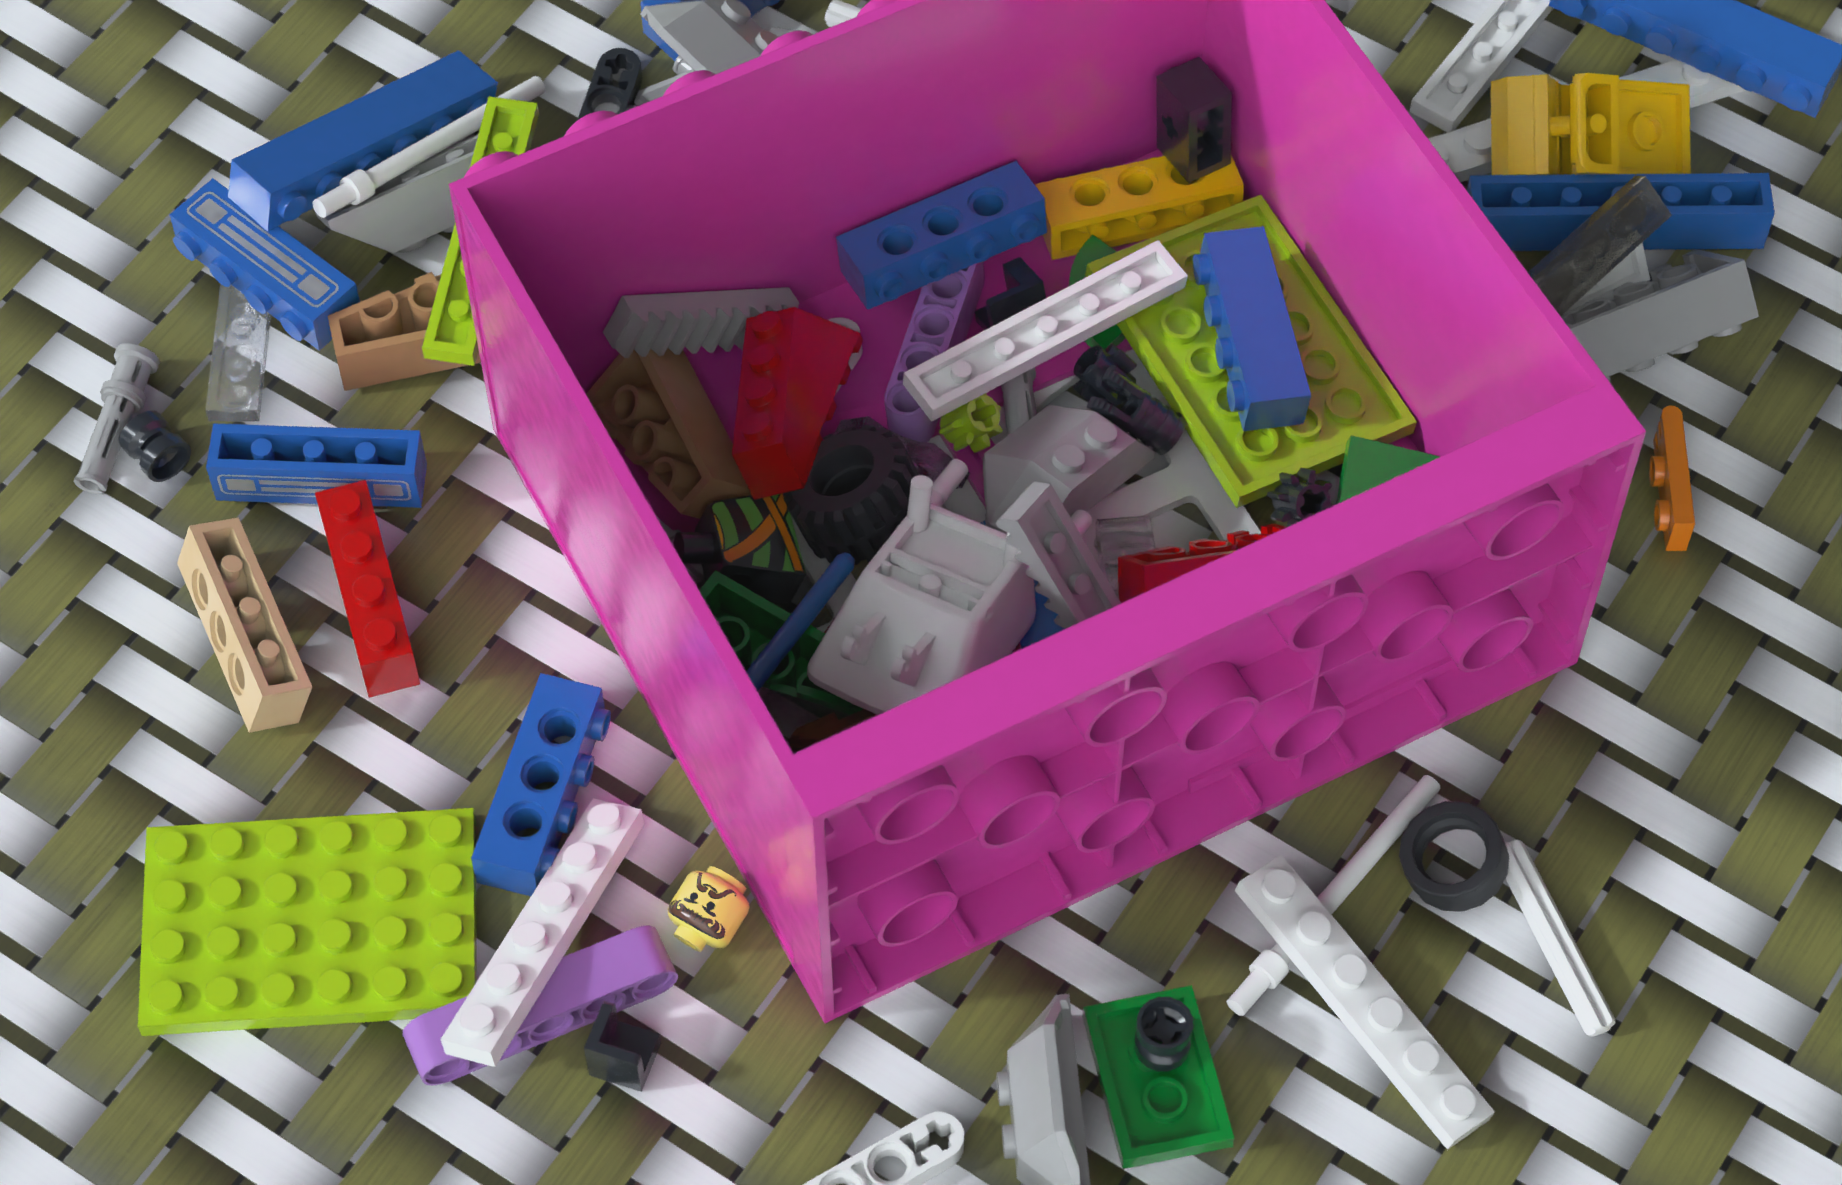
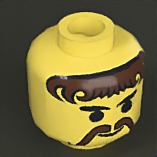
M709 866L706 872L696 870L690 872L668 907V916L678 927L673 935L679 941L698 952H702L706 945L714 948L726 947L748 914L749 902L743 895L746 887L731 875L713 866Z

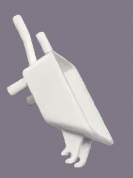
M959 459L951 460L934 483L927 476L919 475L912 478L907 516L862 571L809 661L807 675L810 681L852 704L880 715L1010 655L1032 626L1036 615L1034 579L1025 574L1029 565L1016 559L1015 555L1019 552V549L1007 544L1005 539L1010 533L1007 532L1005 534L942 508V505L968 473V467L963 461ZM1076 510L1071 516L1072 521L1083 537L1093 522L1091 515L1084 510Z

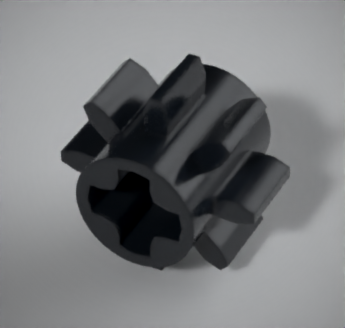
M1113 343L1106 350L1099 345H1095L1087 349L1077 360L1073 372L1080 380L1073 386V389L1087 402L1094 396L1109 401L1114 407L1118 406L1127 397L1110 388L1102 378L1110 367L1136 384V378L1130 372L1137 366V363Z
M1302 467L1298 471L1297 477L1281 472L1279 477L1282 484L1275 488L1274 491L1267 493V496L1272 499L1275 509L1270 516L1271 519L1287 522V527L1335 506L1331 503L1328 493L1333 486L1332 483L1320 479L1315 480L1316 471Z

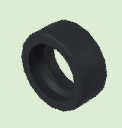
M1444 801L1427 807L1410 821L1401 837L1399 858L1409 884L1425 903L1442 911L1464 912L1483 905L1498 893L1507 877L1509 853L1498 825L1483 809L1470 803ZM1454 829L1476 832L1483 840L1486 848V859L1480 870L1469 879L1455 884L1433 881L1425 872L1422 863L1423 853L1428 844L1440 834Z

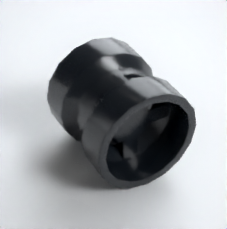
M148 410L138 414L125 425L120 433L119 443L131 458L140 460V468L149 479L154 482H163L177 475L186 466L191 456V448L180 435L170 432V424L159 412Z
M1157 997L1149 1000L1141 1007L1136 1021L1134 1051L1139 1061L1147 1068L1155 1071H1171L1186 1061L1190 1052L1193 1033V1017L1189 1008L1181 1001L1172 997ZM1154 1038L1162 1042V1044L1157 1043Z

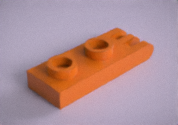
M1666 406L1662 410L1653 439L1655 456H1651L1649 464L1651 487H1658L1660 500L1655 502L1654 524L1656 531H1663L1665 551H1686L1695 526V516L1682 411L1678 407Z

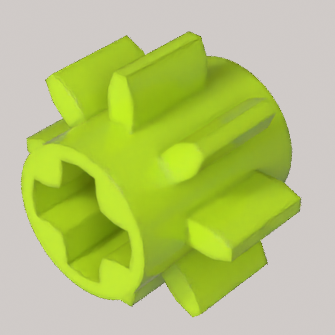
M985 393L943 415L940 420L941 429L939 433L943 434L950 443L954 444L955 451L970 445L972 451L977 453L990 446V438L1002 433L1003 429L998 425L1000 422L1001 406H998Z

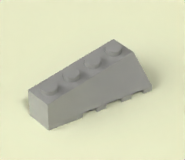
M1694 249L1682 255L1685 265L1671 267V264H1664L1650 271L1651 282H1627L1613 289L1614 300L1609 302L1607 299H1593L1560 317L1610 382L1611 375L1624 370L1635 372L1647 369L1655 364L1654 358L1666 353L1682 354L1692 351L1699 346V340L1711 335L1723 337L1737 333L1742 329L1741 323L1759 317L1745 260Z

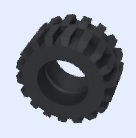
M864 425L859 430H856L853 426L843 429L841 433L836 435L831 433L823 437L824 440L820 443L805 487L783 493L786 507L809 547L820 559L826 558L828 563H831L837 555L844 552L850 554L855 559L854 565H858L861 560L870 562L907 516L911 480L915 476H919L915 465L898 436H893L891 431L885 428L876 430L875 426Z

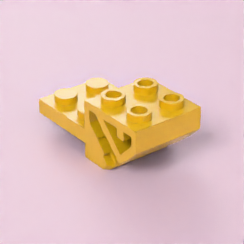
M1596 73L1575 74V76H1572V84L1561 85L1548 74L1511 76L1491 81L1492 175L1691 174L1690 84L1619 79V75Z

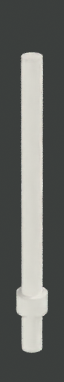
M534 76L498 96V98L529 102L545 92V85L539 77ZM486 104L366 171L358 169L340 180V186L313 200L315 212L318 216L325 218L349 203L358 205L375 194V189L480 130Z
M1424 775L1317 897L1331 915L1406 830L1410 821L1440 791V785L1433 777ZM1278 943L1272 950L1265 949L1249 966L1251 974L1227 1000V1005L1234 1013L1244 1016L1267 988L1275 989L1289 973L1288 964L1292 960Z

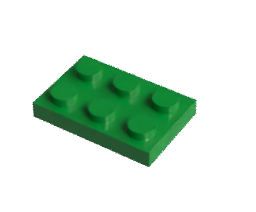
M1192 985L1083 1007L1082 1017L1122 1170L1233 1147V1131ZM1157 997H1172L1181 1001L1189 1008L1193 1017V1033L1188 1057L1181 1066L1171 1071H1155L1147 1068L1139 1061L1134 1051L1138 1013L1144 1004ZM1154 1038L1157 1043L1162 1044V1042Z

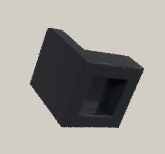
M1021 257L1002 264L1007 291L987 299L986 306L974 312L976 322L984 331L1046 299L1043 281Z
M603 1001L584 1046L589 1076L642 1092L661 1045L660 1034L618 1021L615 1004Z

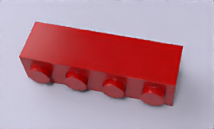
M366 480L315 492L368 697L420 685L412 647Z

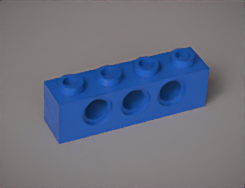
M1013 161L836 236L841 273L866 309L869 310L1046 234L1045 198L1019 163Z
M540 673L471 857L477 883L532 896L549 867H552L560 851L557 847L562 833L570 834L574 827L578 811V804L574 800L579 786L587 787L591 780L594 769V756H591L595 742L596 740L603 742L609 729L611 711L605 709L601 687ZM561 736H568L572 738L570 741L563 744H555L551 742L555 738ZM542 782L555 783L552 788L547 790L534 789L536 785ZM526 828L539 830L530 837L517 836L521 830Z

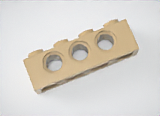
M239 517L190 525L177 564L248 732L299 723L312 690V684Z

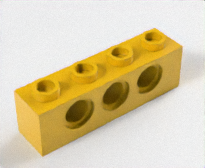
M1232 155L1231 164L1191 183L1184 179L1165 156L1035 184L1045 198L1047 233L1043 234V238L1051 260L1077 255L1083 244L1092 235L1110 247L1153 238L1243 202L1244 184Z

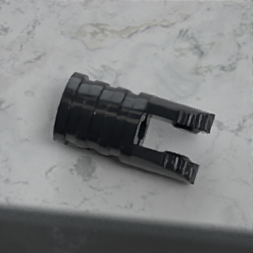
M1109 367L1102 378L1103 381L1113 390L1129 398L1122 410H1119L1109 401L1093 396L1086 407L1101 414L1125 432H1129L1134 438L1140 439L1145 445L1151 446L1152 450L1159 455L1169 452L1185 429L1186 420L1180 412H1175L1168 405L1165 406L1162 401L1156 397L1153 398L1151 393Z

